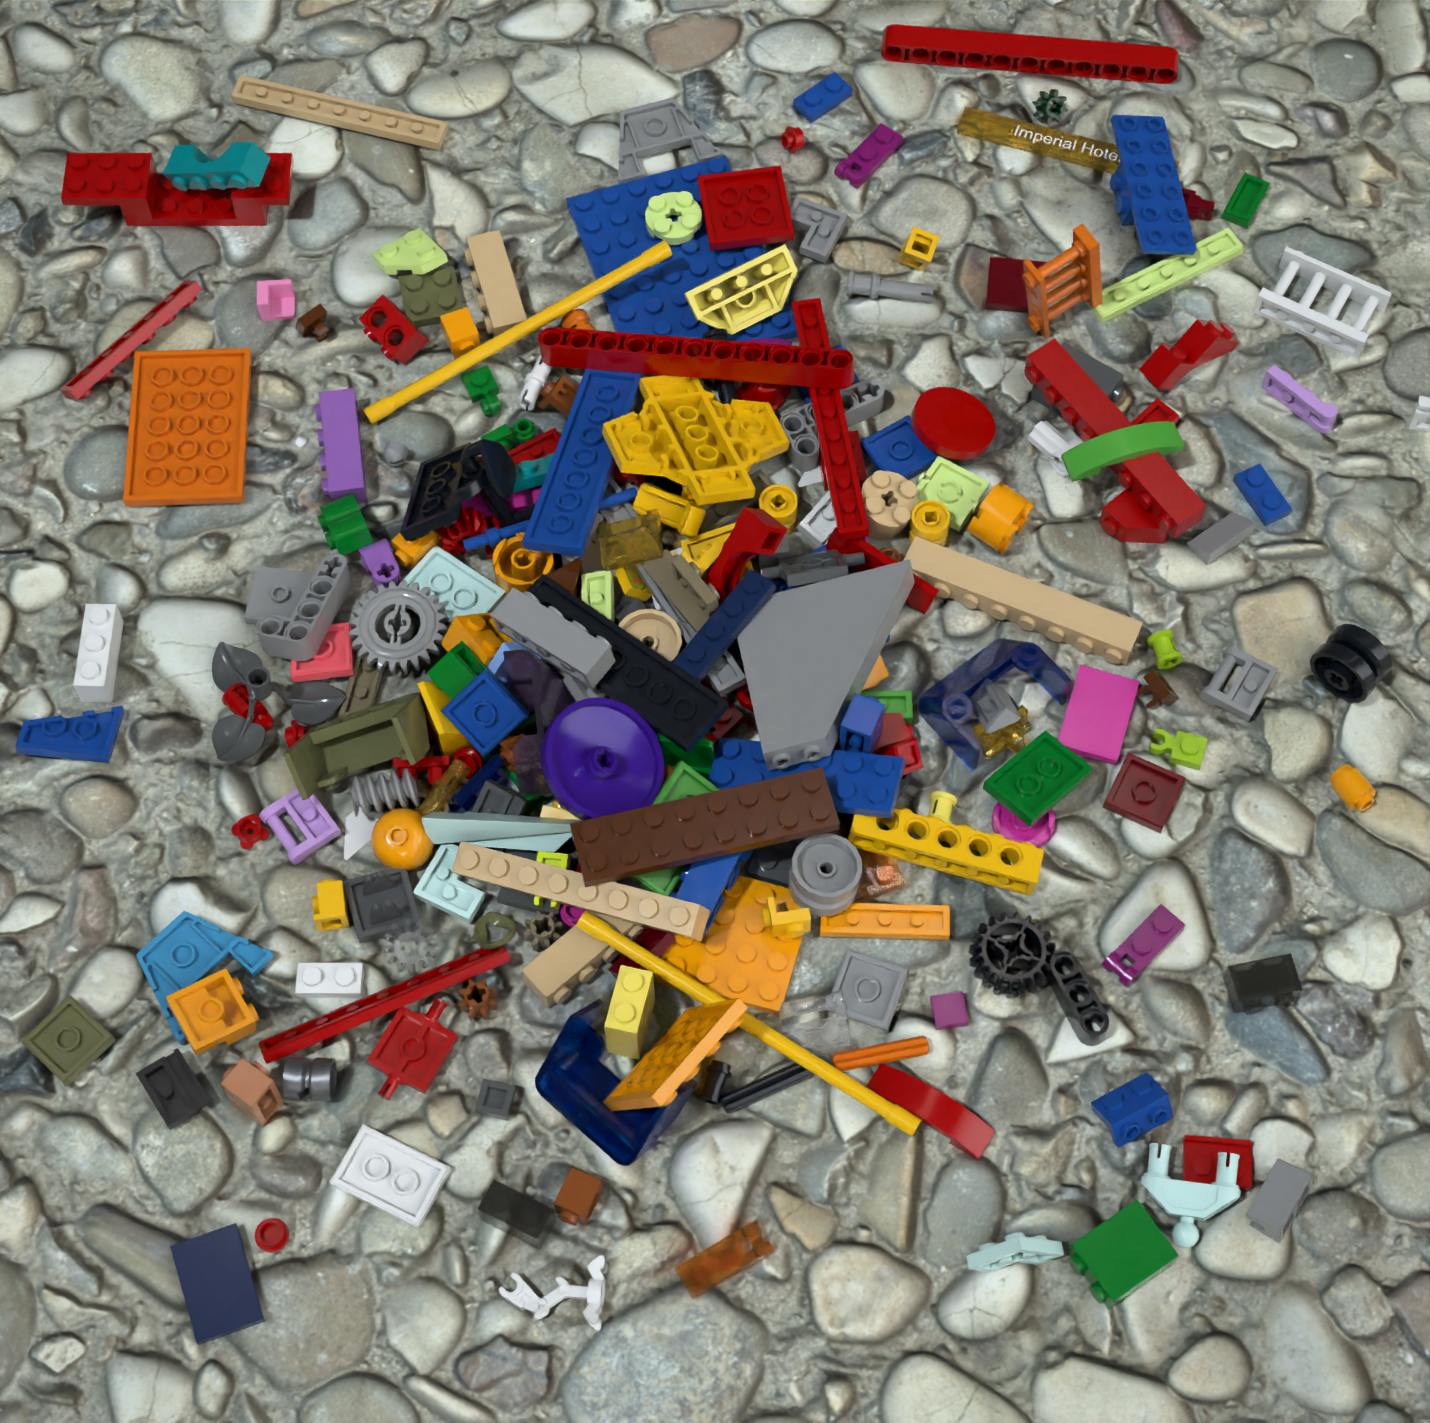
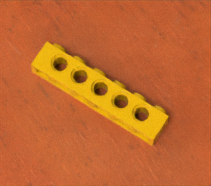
M902 807L894 808L892 818L853 814L847 840L859 849L1031 896L1037 884L1044 849L1037 848L1029 842H1015L1005 839L1000 834H986L976 831L968 825H954L944 822L939 817L918 815ZM878 824H884L890 830H882L878 827ZM908 833H916L921 839H914ZM945 841L949 843L951 847H944L939 842ZM970 850H977L982 856H975ZM1001 859H1008L1013 865H1007Z

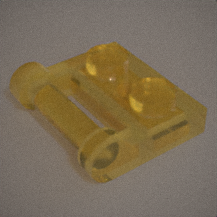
M657 509L648 510L645 515L609 523L606 521L598 524L601 564L606 572L663 557L660 531L661 518ZM648 526V528L613 537V535Z

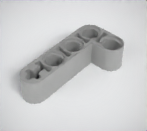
M870 378L840 390L843 408H848L844 409L847 427L874 417L882 411L885 389L880 381ZM808 403L785 413L780 419V424L790 441L788 450L785 452L794 467L802 472L812 471L817 467L819 461L820 444L816 437L817 430L812 405Z
M333 553L321 560L291 618L267 615L259 619L256 624V631L262 649L266 654L296 661H306L315 656L352 586L348 564L343 555Z

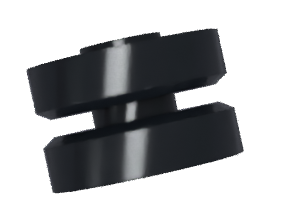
M1353 624L1337 626L1329 635L1326 643L1322 644L1310 659L1311 670L1323 687L1336 697L1353 703L1365 701L1374 690L1376 683L1381 682L1393 666L1391 656L1380 640L1366 629Z

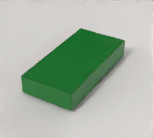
M1244 173L1225 207L1221 219L1247 229L1265 197L1270 183Z

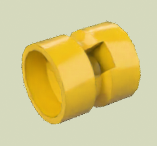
M781 484L771 485L761 492L759 509L765 510L783 526H787V535H791L797 525V495L788 486Z
M926 500L918 503L911 513L910 544H912L914 537L917 536L945 547L950 524L948 508L936 500Z

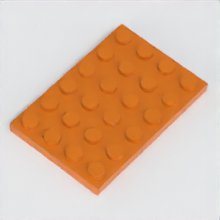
M250 348L134 352L123 493L125 507L244 503L252 352Z

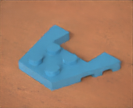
M183 911L136 954L180 1045L187 1039L166 1002V996L206 978L229 956H232L253 978L275 958L274 953L264 947L260 948L243 937L232 935L222 930L221 927L187 911Z

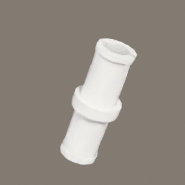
M541 355L537 357L531 373L526 375L524 379L525 385L516 400L517 405L524 410L527 409V406L528 410H533L538 396L547 384L546 380L554 367L542 362Z

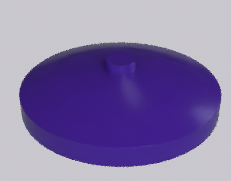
M587 698L577 701L561 711L552 720L543 738L541 762L546 782L556 799L568 811L583 820L650 806L659 793L664 775V760L660 743L650 725L639 713L619 701L608 698Z

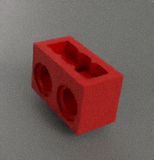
M383 294L359 318L366 327L363 332L374 343L379 341L383 345L380 350L391 361L396 358L405 365L429 341L408 317ZM386 319L385 323L382 326H380L382 321ZM403 337L402 342L397 345L398 341Z

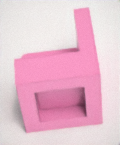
M291 279L257 281V308L261 321L295 319L296 295Z

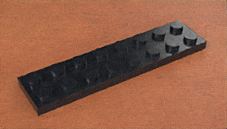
M542 574L526 590L533 594L543 606L547 608L553 606L563 615L564 619L569 622L573 620L579 622L590 635L594 637L597 635L602 636L611 644V651L616 662L595 687L612 700L619 701L635 710L650 727L685 752L689 753L729 709L728 702L545 574Z

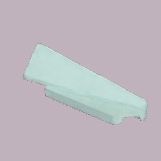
M431 812L422 817V824L426 835L433 844L462 841L481 847L545 852L557 851L572 837L570 823L584 821L465 812L463 814Z

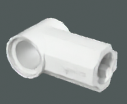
M1040 421L1028 435V441L1049 458L1050 465L1056 473L1067 477L1068 472L1061 455L1081 444V442L1075 438L1067 439L1049 422Z

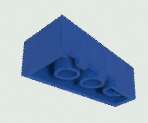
M753 849L692 864L689 863L683 869L680 877L683 883L679 891L672 892L670 897L699 904L710 910L703 934L704 937L724 904L725 896L721 895L724 889L729 891L733 888L740 868L737 867L739 862L748 861Z

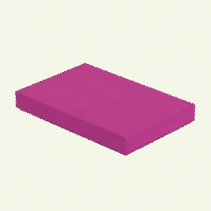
M1080 665L1058 741L1077 755L1116 765L1140 681Z

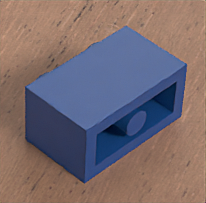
M855 693L841 723L839 750L872 754L882 733L885 704L880 703L878 699L872 696H861Z

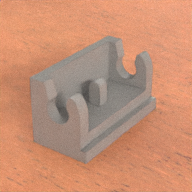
M1278 1158L1246 1212V1217L1252 1220L1249 1225L1271 1237L1274 1241L1281 1243L1312 1189V1175Z

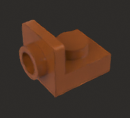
M564 375L555 382L550 380L540 392L543 398L538 406L544 409L550 403L568 417L579 387Z

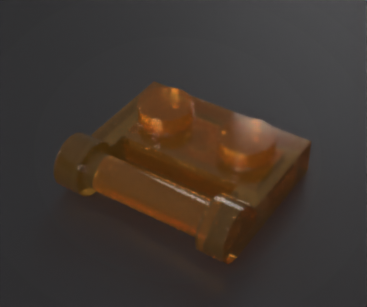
M857 848L862 858V870L870 886L867 888L862 887L859 882L858 892L853 903H865L905 887L906 881L894 858Z

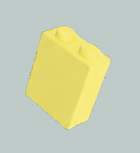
M620 965L604 1025L608 1053L637 1060L640 1059L655 1002L653 972Z

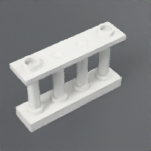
M1286 246L1279 268L1285 271L1273 291L1262 288L1257 297L1253 313L1359 359L1369 334L1362 331L1374 310L1381 313L1385 312L1392 292ZM1295 275L1311 281L1299 303L1283 297ZM1321 286L1337 293L1325 315L1310 309ZM1348 298L1363 304L1352 327L1336 320Z

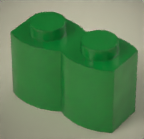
M353 493L319 506L322 515L317 516L323 533H325L324 535L331 551L337 549L339 554L345 555L374 543Z

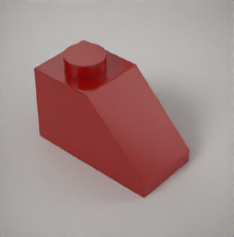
M1129 488L1122 491L1102 509L1099 524L1108 535L1114 536L1120 542L1163 544L1168 538L1169 533L1160 529L1157 525L1156 517L1149 509L1144 510L1139 505L1136 495Z

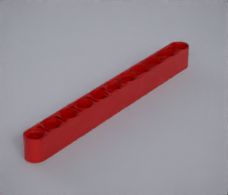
M891 24L883 30L881 47L882 57L892 62L1170 84L1178 78L1179 53L1175 48L1168 46Z
M548 327L543 329L538 335L542 361L546 365L554 367L845 389L854 382L853 356L849 351L843 349Z

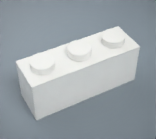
M85 604L73 684L81 702L112 703L124 623L116 604Z

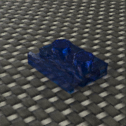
M496 753L452 797L448 803L449 809L453 813H458L462 808L466 812L474 806L478 798L476 794L482 789L485 781L492 779L497 782L501 778L498 772L505 761Z

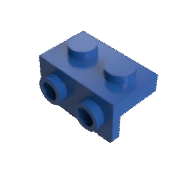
M1148 1072L1091 1102L1093 1112L1111 1131L1113 1143L1117 1147L1135 1140L1137 1137L1173 1118L1169 1094Z

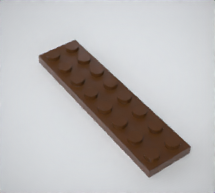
M823 767L570 823V830L585 887L839 830L840 827Z

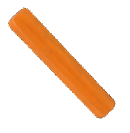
M918 1036L836 1052L832 1055L833 1067L840 1071H847L927 1055L929 1053V1044L926 1036Z

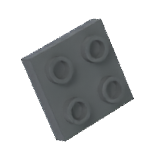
M389 868L343 881L359 943L422 926L407 869Z

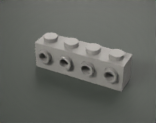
M513 587L490 614L499 632L592 690L616 662L611 651L612 646L605 638L599 635L596 637L590 635L582 624L575 620L569 622L564 619L563 615L553 606L548 608L543 606L528 591L522 593Z

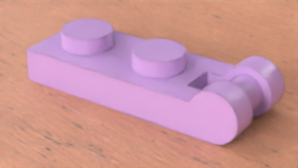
M1275 364L1267 370L1261 388L1316 431L1328 433L1332 429L1333 420L1338 412L1334 404L1323 403L1311 390L1301 386L1288 372L1282 371Z

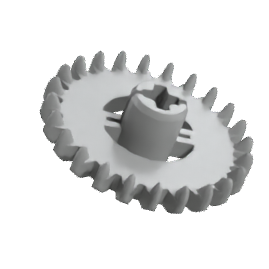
M402 580L399 586H396L394 581H390L388 588L379 584L377 593L372 590L367 591L368 600L364 598L358 600L362 608H354L352 610L353 615L357 618L349 621L350 627L354 629L348 635L350 639L354 640L352 648L354 650L360 648L358 652L360 660L368 656L367 665L370 668L378 661L377 667L380 673L384 671L386 665H389L391 674L395 675L399 665H401L404 674H408V664L411 663L419 671V659L430 664L431 660L428 653L432 652L437 656L440 654L435 643L441 644L444 637L440 634H446L448 627L442 623H448L449 617L443 613L446 610L445 605L438 603L439 596L437 594L430 595L429 587H424L419 591L418 582H414L408 587L406 580ZM395 608L384 619V628L390 640L389 644L379 638L376 626L379 618L386 611ZM407 608L417 613L420 618V628L416 636L411 618L406 613Z

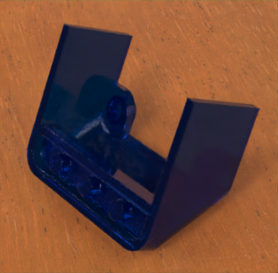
M1007 638L997 639L920 696L918 711L921 717L971 771L977 768L981 746L962 725L970 720L973 713V705L969 698L985 679L988 678L995 682L1016 667L1022 672L1030 673L1060 705L1066 702L1071 679L1038 645Z
M597 999L569 1016L536 1075L535 1086L538 1093L610 1158L622 1166H628L637 1161L677 1119L698 1083L692 1079L676 1090L678 1094L675 1099L665 1107L611 1111L603 1101L618 1086L621 1080L600 1062L605 1052V1043L602 1036L591 1027L604 1004L601 999Z

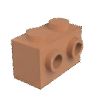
M242 1058L237 1065L233 1064L226 1070L221 1086L235 1108L263 1127L283 1103V1099L274 1080L268 1077L270 1072L257 1061L250 1064Z

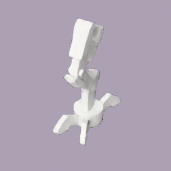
M599 1255L587 1266L593 1278L589 1280L588 1287L569 1285L565 1279L556 1277L559 1287L543 1298L537 1297L534 1291L515 1273H512L510 1276L517 1283L516 1290L507 1292L503 1287H500L498 1290L505 1300L522 1311L526 1309L535 1313V1320L548 1315L549 1309L563 1299L587 1300L588 1306L582 1313L590 1326L596 1331H600L602 1320L599 1319V1315L604 1304L606 1282L603 1274L607 1273L608 1264L605 1263V1258Z

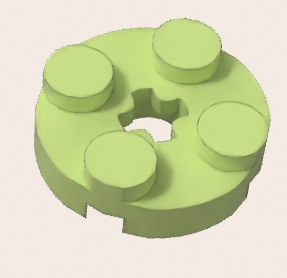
M687 191L669 192L650 198L645 212L646 228L653 238H655V235L662 239V241L665 240L668 245L686 243L694 238V233L701 228V208L693 199L692 194ZM671 215L679 216L676 222H672L671 218L667 217Z

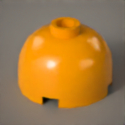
M409 808L393 809L384 813L376 821L371 833V846L376 858L387 868L407 869V872L422 867L431 858L435 844L426 835L422 824L423 815L420 812Z

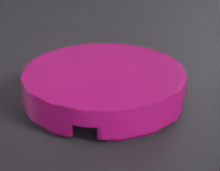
M997 802L993 809L991 825L993 832L1002 835L1005 839L1015 842H1029L1040 848L1047 843L1053 833L1055 815L1053 809H1051L1029 827L1001 803Z

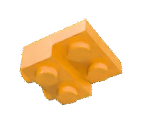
M226 968L166 996V1002L195 1055L222 1042L228 1046L256 1032V1021L259 1020L258 1014L252 1003H245L241 996L244 994V990L236 976L231 978Z

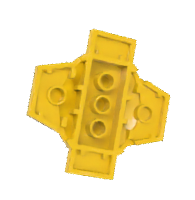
M661 375L640 378L639 389L645 402L639 415L631 412L603 423L602 427L603 437L621 473L664 476L681 484L685 494L691 493L697 506L754 498L756 488L748 475L752 466L787 451L790 443L768 402L732 399L730 405L722 404L714 400V393L704 390L698 378Z

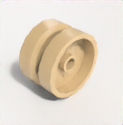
M655 609L637 610L628 614L618 624L619 627L671 663L682 652L681 630L676 621L665 612Z

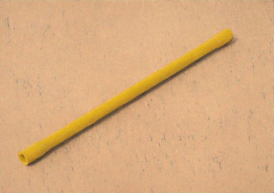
M665 240L642 252L638 257L391 396L384 397L364 408L363 411L371 425L392 414L399 407L644 269L662 262L673 255L669 245Z
M586 910L576 924L577 928L599 942H604L703 1005L726 1000L617 932L611 925ZM744 1012L740 1016L743 1020L738 1027L879 1114L888 1123L907 1135L913 1136L922 1121L920 1118L901 1106L889 1102L749 1013Z

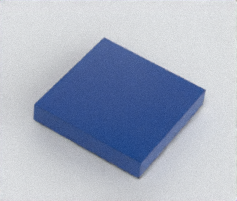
M909 415L860 441L862 451L877 470L895 472L907 480L928 470L939 455L924 445L917 437Z
M488 668L483 670L441 710L483 757L530 715Z

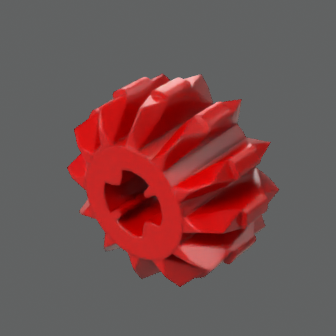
M461 506L458 520L453 525L437 529L439 542L444 550L450 551L452 555L459 552L465 555L467 551L462 540L484 534L485 530L488 529L484 515L480 511H476L473 506L466 510Z

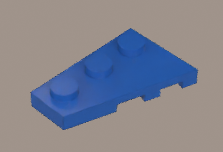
M123 706L111 707V711L95 714L94 710L82 712L83 716L64 718L60 715L23 721L15 745L17 753L109 763L124 716Z

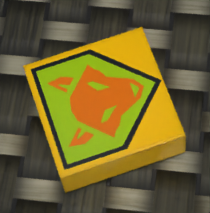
M621 565L615 571L625 595L639 598L645 602L652 596L636 570Z

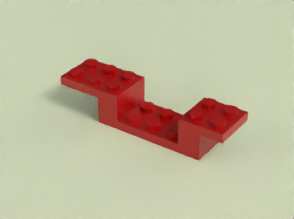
M67 153L61 200L63 205H120L127 226H267L269 205L290 204L294 159L292 153H266L271 158L259 187H246L245 189L226 188L225 190L218 188L206 190L188 189L187 191H182L172 185V181L166 176L158 174L152 153Z

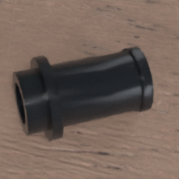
M712 1060L711 1065H707L708 1075L702 1093L699 1096L700 1100L709 1104L719 1105L726 1080L732 1076L730 1065L718 1060Z

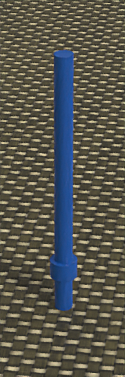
M636 488L604 496L599 511L635 500L637 495ZM530 519L497 529V527L486 529L484 534L462 540L466 551H470L486 545L490 547L496 546L505 538L509 539L516 536V533L526 532Z

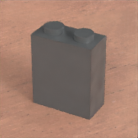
M1063 342L1061 346L1112 402L1117 403L1124 392V388L1121 386L1124 374ZM1034 384L1031 399L1061 415V412L1054 405H1050L1045 400L1043 392Z

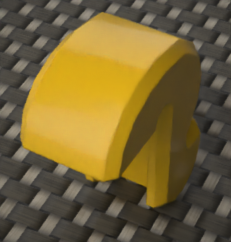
M649 483L640 485L632 505L633 511L637 514L678 529L681 535L687 537L698 535L706 515L704 507L701 505L697 506L696 502L664 491Z

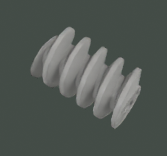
M404 768L402 778L398 777L395 770L391 771L389 780H386L382 772H379L377 782L372 780L370 774L366 775L364 784L360 783L357 776L353 777L351 792L356 817L358 816L359 807H361L365 815H369L372 805H374L378 813L383 812L384 803L387 804L390 811L396 809L397 801L400 802L402 808H408L410 799H412L416 807L419 806L416 778L411 776L407 768Z

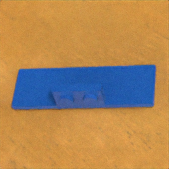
M1113 115L1111 125L1120 164L1115 174L1111 176L1110 188L1114 191L1116 199L1115 210L1120 216L1121 225H1133L1135 222L1143 254L1194 255L1197 249L1164 118L1159 116Z

